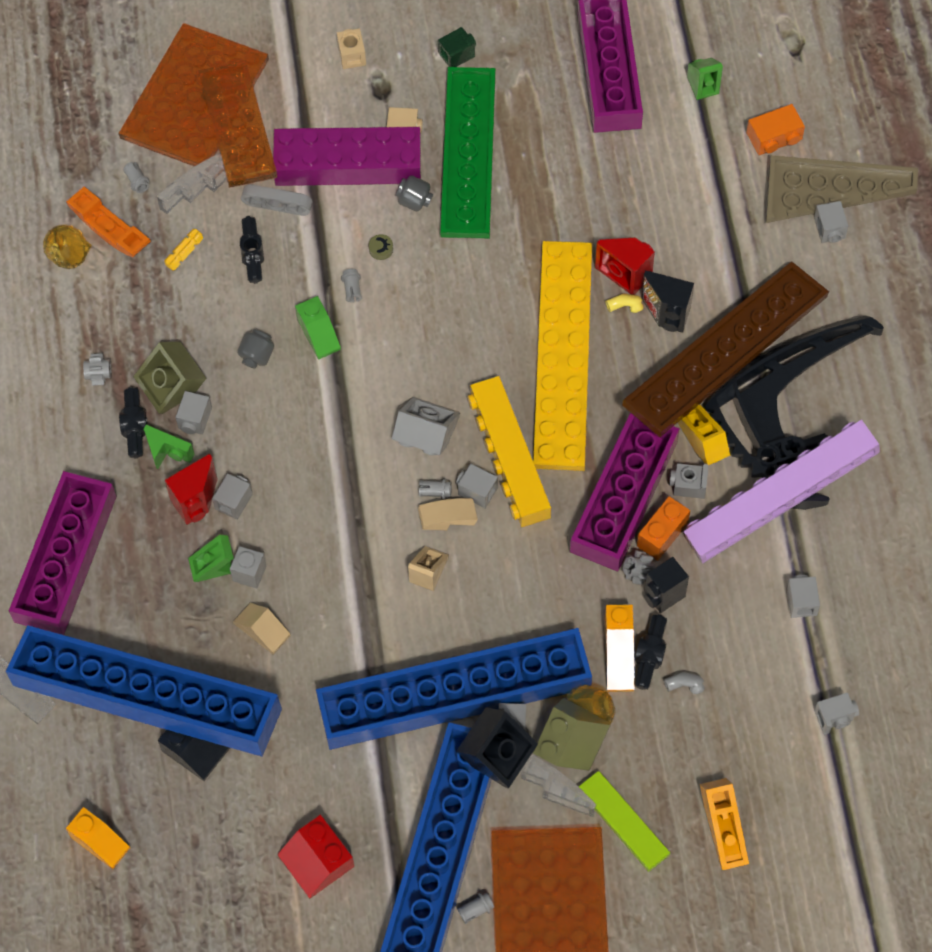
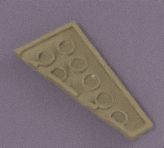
M771 155L766 223L815 214L817 205L841 201L843 208L916 194L918 168Z

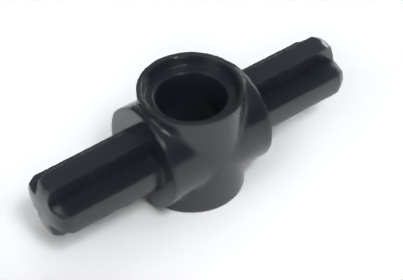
M246 216L241 221L243 236L240 238L242 263L246 265L248 281L258 284L263 279L261 263L264 262L262 237L257 233L255 217ZM251 248H255V249H256V250H254V251H248V250L251 249Z
M128 387V389L124 390L125 408L119 413L121 435L127 438L128 456L138 459L143 456L142 437L145 436L144 427L148 425L146 411L140 407L139 390Z
M659 614L652 616L648 633L640 637L635 655V661L639 666L634 686L641 690L649 689L654 669L661 667L666 649L663 635L667 618Z

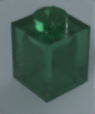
M460 27L438 39V54L448 67H457L475 57L476 41L472 34H467L463 27Z

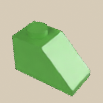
M713 58L698 59L688 64L687 79L696 100L719 94L723 70L721 62Z
M318 296L295 306L297 321L318 360L341 350L330 318Z

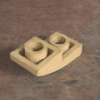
M473 498L446 499L422 504L418 507L422 530L447 531L450 525L474 526L478 520Z

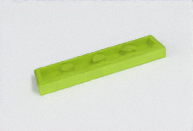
M599 771L578 787L580 794L648 872L670 856L668 849Z

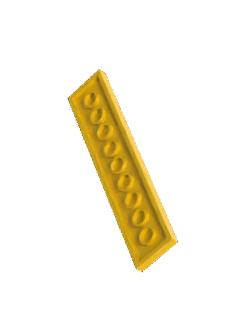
M543 241L533 459L536 469L585 471L592 243Z

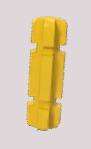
M192 229L187 234L188 238L185 237L172 251L173 255L169 254L164 260L165 265L173 271L176 270L180 265L179 262H183L195 249L194 245H198L203 240V234L197 229Z

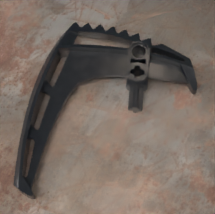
M865 315L799 337L755 359L716 391L706 404L705 410L713 413L711 417L725 431L728 447L734 448L732 457L742 458L741 468H752V478H769L768 475H774L780 466L786 463L790 465L795 462L802 452L809 449L811 451L820 446L819 444L823 439L828 437L825 433L805 440L796 436L785 437L778 417L777 396L804 371L839 349L869 334L881 336L884 329L881 323L873 317ZM845 335V336L840 337V338H838V339H835V340H833V341L825 342V341H828V340H830V339H833V338H836V337ZM810 347L816 348L786 365L779 363ZM767 369L773 371L743 392H739V387ZM732 399L743 426L757 451V456L749 454L728 425L720 410L721 406ZM769 457L773 461L765 462L762 458ZM815 493L792 507V509L807 510L826 506L829 504L830 498Z

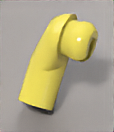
M624 293L605 301L609 312L624 306H630V310L633 313L640 312L644 308L643 300L637 295Z

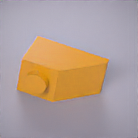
M84 807L66 827L71 839L111 869L115 868L130 849V846L106 823Z

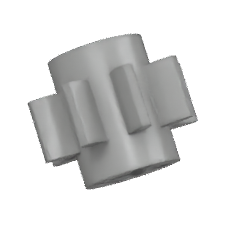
M103 353L90 354L89 361H84L83 363L85 380L92 381V386L104 385L105 379L111 378L110 359L104 360Z
M635 551L634 556L628 555L623 563L626 579L632 580L633 584L643 585L644 580L647 579V573L656 568L655 563L652 561L653 557L647 556L646 552Z

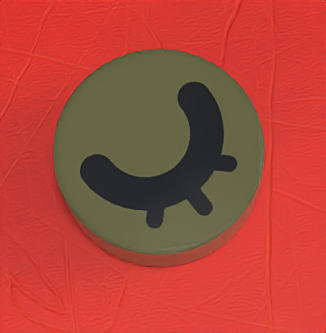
M379 234L370 239L368 244L369 253L374 259L385 260L392 255L393 242L390 237Z

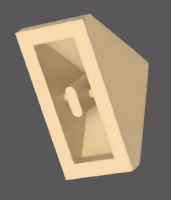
M425 546L409 563V582L434 591L449 555Z
M250 603L233 621L234 625L273 655L291 636L268 608Z

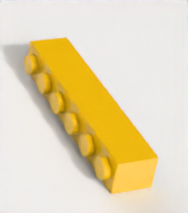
M500 376L471 384V395L467 396L471 410L476 409L477 411L476 423L479 431H484L487 437L484 439L487 452L493 453L495 458L492 461L497 476L501 475L504 481L501 483L505 498L510 497L512 502L510 511L513 519L519 520L521 528L550 519V503Z

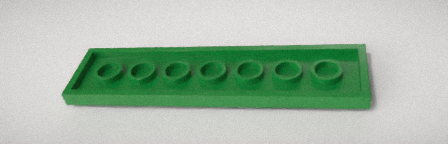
M448 67L441 238L490 239L496 68Z

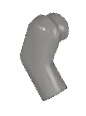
M681 672L664 679L668 692L682 686L690 687V691L693 694L702 693L705 689L702 677L688 672Z

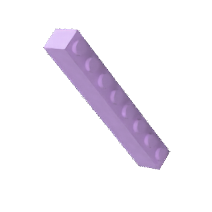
M862 419L857 423L851 422L847 424L838 435L826 437L820 442V446L811 451L809 449L802 452L797 457L798 460L790 465L788 463L783 464L771 477L759 479L753 484V488L747 492L741 491L731 498V502L723 507L722 505L716 506L704 519H696L688 524L687 529L684 531L685 537L701 562L705 563L880 453L879 443Z

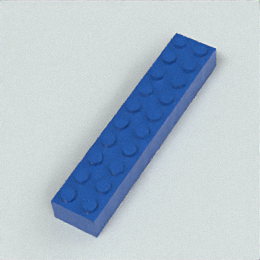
M27 625L6 669V673L15 687L263 757L282 711L278 694Z
M579 628L319 688L316 689L329 750L480 715L486 707L499 710V703L526 704L590 689L592 686V674Z
M448 723L380 952H443L492 781L491 778L474 769L456 752L471 730L470 727Z

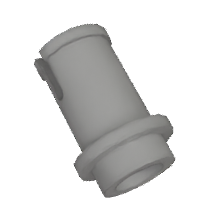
M133 162L126 164L123 170L131 182V189L137 193L145 192L149 188V179L143 175L136 162H134V165Z
M347 269L343 271L341 281L345 284L347 302H355L354 297H356L357 302L362 299L359 285L361 276L356 269Z
M443 479V481L420 480L419 497L434 496L442 497V499L451 497L452 483L446 479Z
M479 893L478 898L457 908L465 924L485 912L491 913L490 910L495 908L487 893L483 895Z

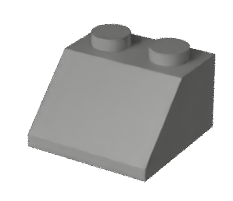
M413 397L399 410L392 439L398 441L404 447H416L422 449L428 455H440L448 446L459 420L460 412Z

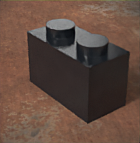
M671 557L647 573L644 598L651 608L655 607L660 614L686 597L689 576L674 557Z

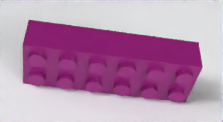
M578 0V20L593 132L642 129L643 108L627 0Z
M420 127L274 129L273 174L275 186L400 184L403 178L407 179L411 175L421 179Z
M632 413L629 414L571 538L570 553L614 571H619L677 445L680 428L673 426L664 435L659 437Z
M63 471L9 608V613L14 623L33 626L61 635L65 634L117 497L113 484Z

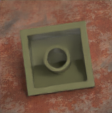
M180 341L159 342L133 376L159 414H163L180 404L185 391L196 393L207 379Z
M563 698L553 707L533 753L559 767L589 771L611 723Z

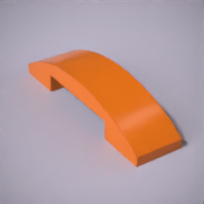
M86 187L81 188L66 201L67 205L88 227L111 246L130 257H134L151 242L136 227H129L104 207L101 200Z

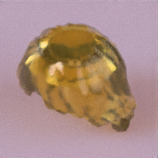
M58 225L51 228V230H48L43 241V249L47 258L58 267L65 269H74L80 266L85 261V257L91 248V244L85 240L80 230L67 225Z
M583 685L569 692L567 700L610 723L613 722L615 706L612 697L607 691Z

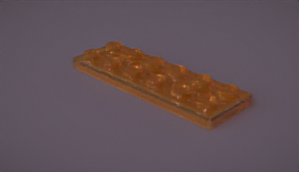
M246 61L199 70L201 84L229 188L277 178L276 167Z

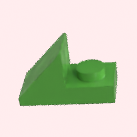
M145 425L144 432L157 469H159L167 454L176 461L184 460L188 463L191 462L195 455L191 443Z
M218 535L188 558L194 582L231 574V561L234 558L227 535Z

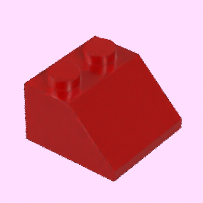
M636 237L601 239L596 245L595 268L629 294L635 295L643 287L645 270L653 272L655 251H653L648 243L641 242Z
M210 454L165 479L171 503L186 525L191 522L200 521L210 510L218 481L213 458Z
M321 814L299 829L277 854L309 899L355 867L353 857Z

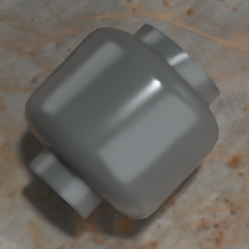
M411 175L407 179H402L395 196L398 197L400 205L418 212L423 206H429L433 194L429 192L431 188L430 183Z
M253 329V332L245 333L237 351L238 355L243 358L242 364L256 369L257 365H267L274 350V343L271 341L272 337Z

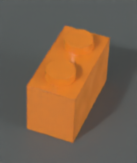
M793 104L749 119L746 134L759 156L765 153H773L778 148L786 145L797 144L803 139L805 125Z
M669 496L638 534L637 547L658 561L689 523L690 510Z

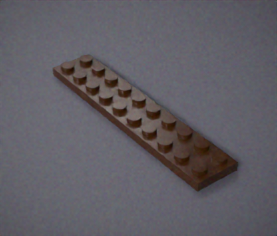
M791 261L623 399L622 406L657 436L661 437L828 297L829 291Z

